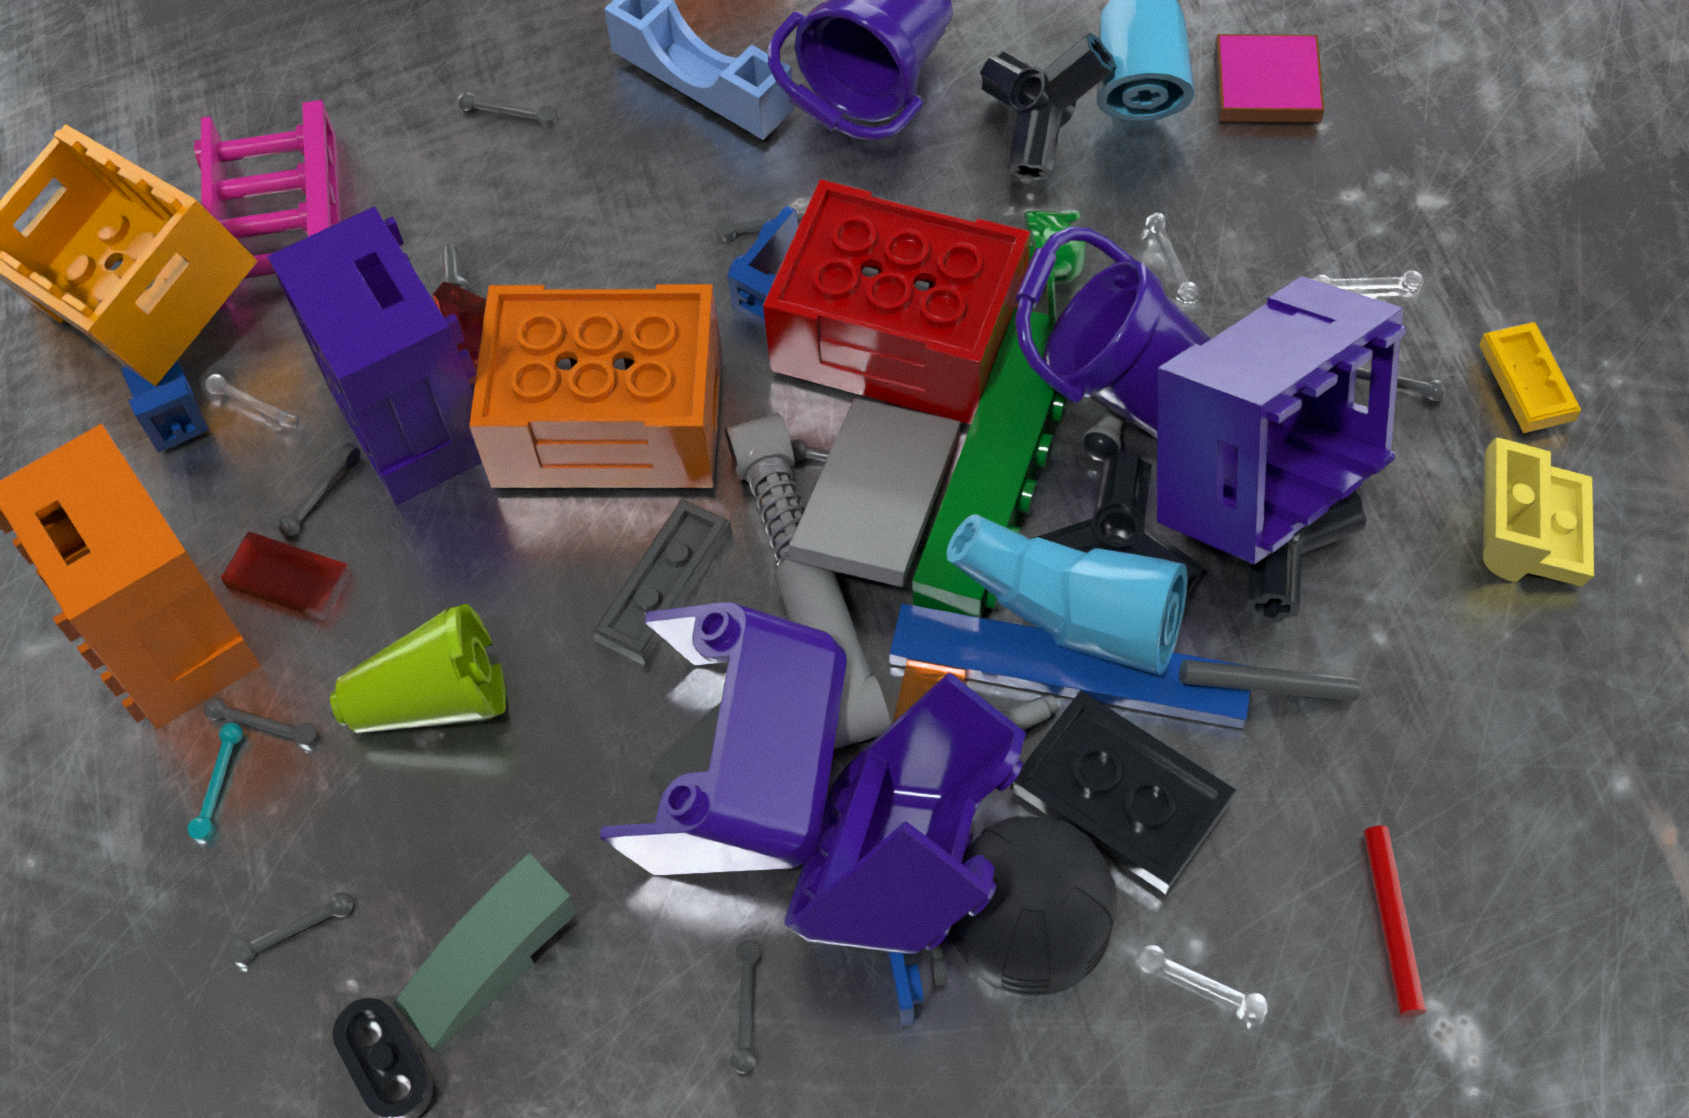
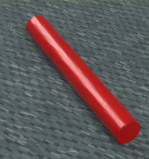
M1384 825L1368 827L1363 833L1399 1014L1401 1017L1421 1016L1426 1013V1007L1389 828Z

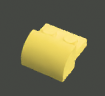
M1496 437L1489 444L1484 454L1483 560L1486 567L1495 575L1514 583L1518 582L1527 573L1581 587L1594 577L1592 477L1551 466V451Z

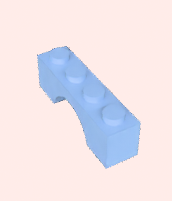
M613 0L604 8L612 52L762 140L795 109L794 104L789 101L790 96L776 83L768 67V53L752 44L739 57H730L715 51L691 30L683 19L674 0ZM780 61L786 75L792 80L791 66Z

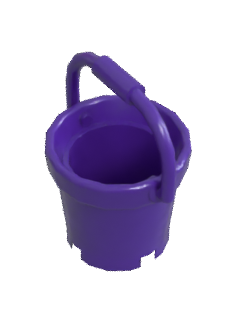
M828 0L816 6L807 16L801 12L794 11L775 31L768 44V67L776 83L790 96L789 101L830 131L836 129L852 138L870 141L893 137L910 123L923 106V100L916 95L919 72L946 32L945 28L952 21L953 8L951 0ZM796 27L794 50L799 69L815 93L802 84L797 86L786 75L780 62V49L785 39ZM904 108L900 115L888 125L874 128L855 125L842 118L843 114L858 120L879 122L894 118Z
M1067 227L1052 234L1042 248H1037L1034 251L1015 298L1018 303L1015 319L1018 344L1032 370L1046 384L1071 402L1079 403L1083 397H1089L1144 429L1156 439L1158 423V367L1194 344L1203 345L1211 339L1164 294L1162 281L1145 264L1135 260L1108 237L1088 227ZM1070 241L1087 242L1100 249L1115 262L1094 275L1075 294L1052 329L1046 343L1043 358H1041L1032 339L1030 325L1032 308L1037 307L1055 264V253L1059 247Z

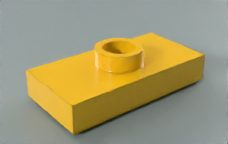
M1535 322L1483 334L1479 346L1523 433L1577 420L1581 408Z

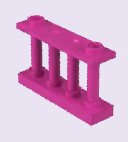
M323 100L302 103L303 124L296 125V131L229 141L221 140L211 116L201 118V139L194 141L195 157L201 170V205L236 239L303 229L304 233L308 234L309 237L340 222L336 135ZM295 151H300L302 156H304L305 162L298 163L297 169L227 179V162ZM294 190H302L303 194H306V202L299 203V208L227 219L228 200ZM272 253L255 255L254 257L258 262L244 279L275 274L267 257ZM229 297L219 310L229 308Z

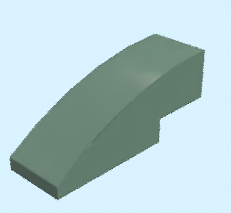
M528 853L444 937L413 975L393 1004L435 1052L438 1051L531 968L534 963L530 956L578 914L571 896Z

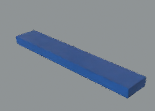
M901 603L889 654L890 664L942 674L950 672L958 677L1075 698L1081 690L1100 703L1241 729L1244 728L1247 718L1250 691L1181 684L1179 680V668L1184 659L1241 666L1247 665L1173 652L1166 671L1162 675H1156L1058 646L1052 635L1040 628Z

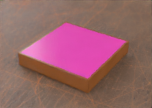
M1217 34L1215 53L1219 121L1322 122L1325 110L1318 35Z

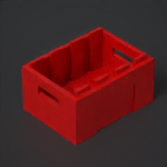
M820 179L763 304L770 370L971 425L1015 307H1018L1015 298L1028 268L1031 231L979 218L976 219V222L873 197L871 191ZM868 267L878 270V274L873 277H867L862 274V270ZM918 281L929 283V289L921 291L914 285Z

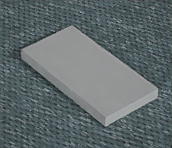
M854 398L789 544V560L903 587L958 441L961 421Z

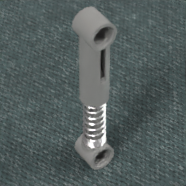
M780 413L725 428L726 440L737 476L740 481L745 480L749 482L751 492L756 497V506L761 510L760 518L766 523L765 531L770 536L769 543L774 548V557L778 561V567L775 570L774 576L789 620L827 632L843 647L846 653L847 665L834 750L877 737L891 725L887 706L876 677L870 673L835 572L789 560V544L805 508L798 505L801 501V496L794 493L797 487L793 481L791 467L794 466V456L784 421Z

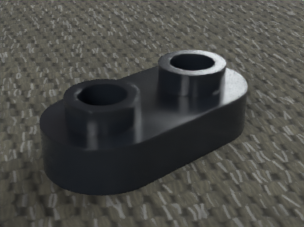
M375 998L359 999L346 1006L334 1023L333 1041L366 1106L378 1118H417L430 1103L433 1094V1082L428 1069L400 1018L387 1003ZM373 1028L381 1029L380 1039L374 1045L362 1046V1038L367 1031ZM404 1081L410 1082V1091L404 1099L399 1101L391 1100V1091L396 1084Z

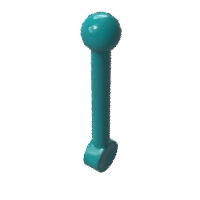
M234 722L224 724L219 730V738L222 743L199 816L193 818L187 827L188 835L198 843L209 841L215 834V826L211 822L213 811L233 746L239 743L243 737L241 726Z

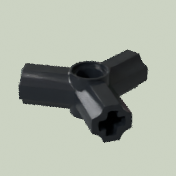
M1087 34L1044 70L1031 67L1004 51L996 57H988L981 69V89L1017 111L1007 170L1014 176L1036 181L1050 179L1053 171L1059 129L1071 119L1075 111L1076 100L1117 68L1112 54L1094 34Z
M1118 452L1114 456L1103 457L1095 512L1092 519L1036 536L1085 553L1097 548L1186 564V596L1191 592L1203 569V565L1145 526L1152 464L1141 459L1139 454ZM1116 535L1125 538L1126 541L1115 542L1106 537Z
M1356 490L1343 500L1340 499L1329 507L1326 513L1309 526H1304L1296 532L1292 539L1275 552H1270L1256 564L1248 562L1247 612L1256 615L1260 621L1281 622L1285 618L1298 615L1300 609L1301 554L1365 529L1367 518L1363 511L1362 499Z

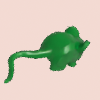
M1077 210L1025 212L1026 229L1031 231L1030 242L1032 246H1029V263L1037 248H1042L1052 234L1067 227H1072L1070 224L1082 218L1081 212ZM1070 241L1060 246L1055 253L1056 261L1046 283L1050 333L1057 322L1055 285L1070 283L1082 272L1086 258V242Z

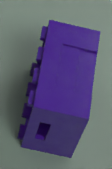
M373 206L267 257L331 395L395 506H398L482 463L469 427L475 383L470 385L468 379L477 374L467 349L458 352L456 345L465 341L458 319L454 314L444 318L415 272L407 253H404L400 248L404 242L394 217L383 220L376 207Z
M1301 276L1269 296L1265 305L1203 345L1194 344L1158 367L1157 523L1256 564L1267 554L1275 552L1292 539L1294 534L1304 526H1309L1321 517L1337 501L1343 500L1359 488L1362 482L1371 475H1376L1395 460V452L1391 451L1400 343L1401 338L1406 335V326L1402 325L1403 308ZM1372 359L1368 407L1354 403L1356 369Z

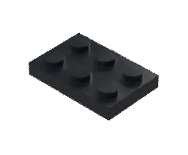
M1081 690L1023 764L1019 775L1010 787L1011 791L1057 821L1062 820L1078 828L1094 842L1096 848L1165 894L1233 801L1236 789Z

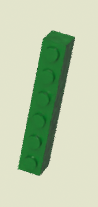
M1015 307L913 578L914 606L983 618L986 608L996 610L999 602L995 595L948 561L947 548L959 525L966 518L975 514L1021 535L1022 528L1015 525L1020 512L1029 514L1032 509L1038 488V481L1032 480L1036 466L1045 468L1051 454L1054 435L1048 434L1052 421L1061 423L1063 420L1068 399L1046 384L1032 370L1018 344L1015 323L1018 307ZM1032 311L1030 317L1032 339L1041 358H1043L1050 335L1049 315Z

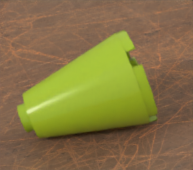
M468 604L456 607L451 606L338 677L335 691L330 694V704L336 720L342 726L348 725L355 733H367L487 721L504 713L506 709L504 676L500 663L490 665L485 647L493 645V642L481 618Z

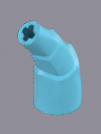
M1109 0L1101 11L1099 39L1112 54L1117 68L1097 84V105L1100 110L1117 119L1134 121L1161 119L1185 109L1194 98V83L1186 21L1177 0Z
M976 514L966 518L954 532L947 548L948 561L995 595L999 604L1051 634L1058 646L1156 675H1162L1166 671L1177 643L1187 593L1186 564L1097 548L1085 553L1039 537L1028 539Z

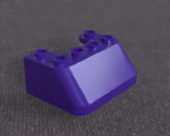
M947 673L858 754L835 780L826 799L819 844L812 856L804 862L785 916V926L807 942L915 954L923 948L927 951L933 950L943 941L951 926L964 915L975 916L982 911L991 900L996 889V884L992 881L995 871L994 864L982 855H976L964 864L961 863L963 855L968 850L973 839V835L969 831L973 815L978 810L982 799L995 788L998 791L1008 788L1022 769L1023 762L1019 757L1026 732L953 674Z

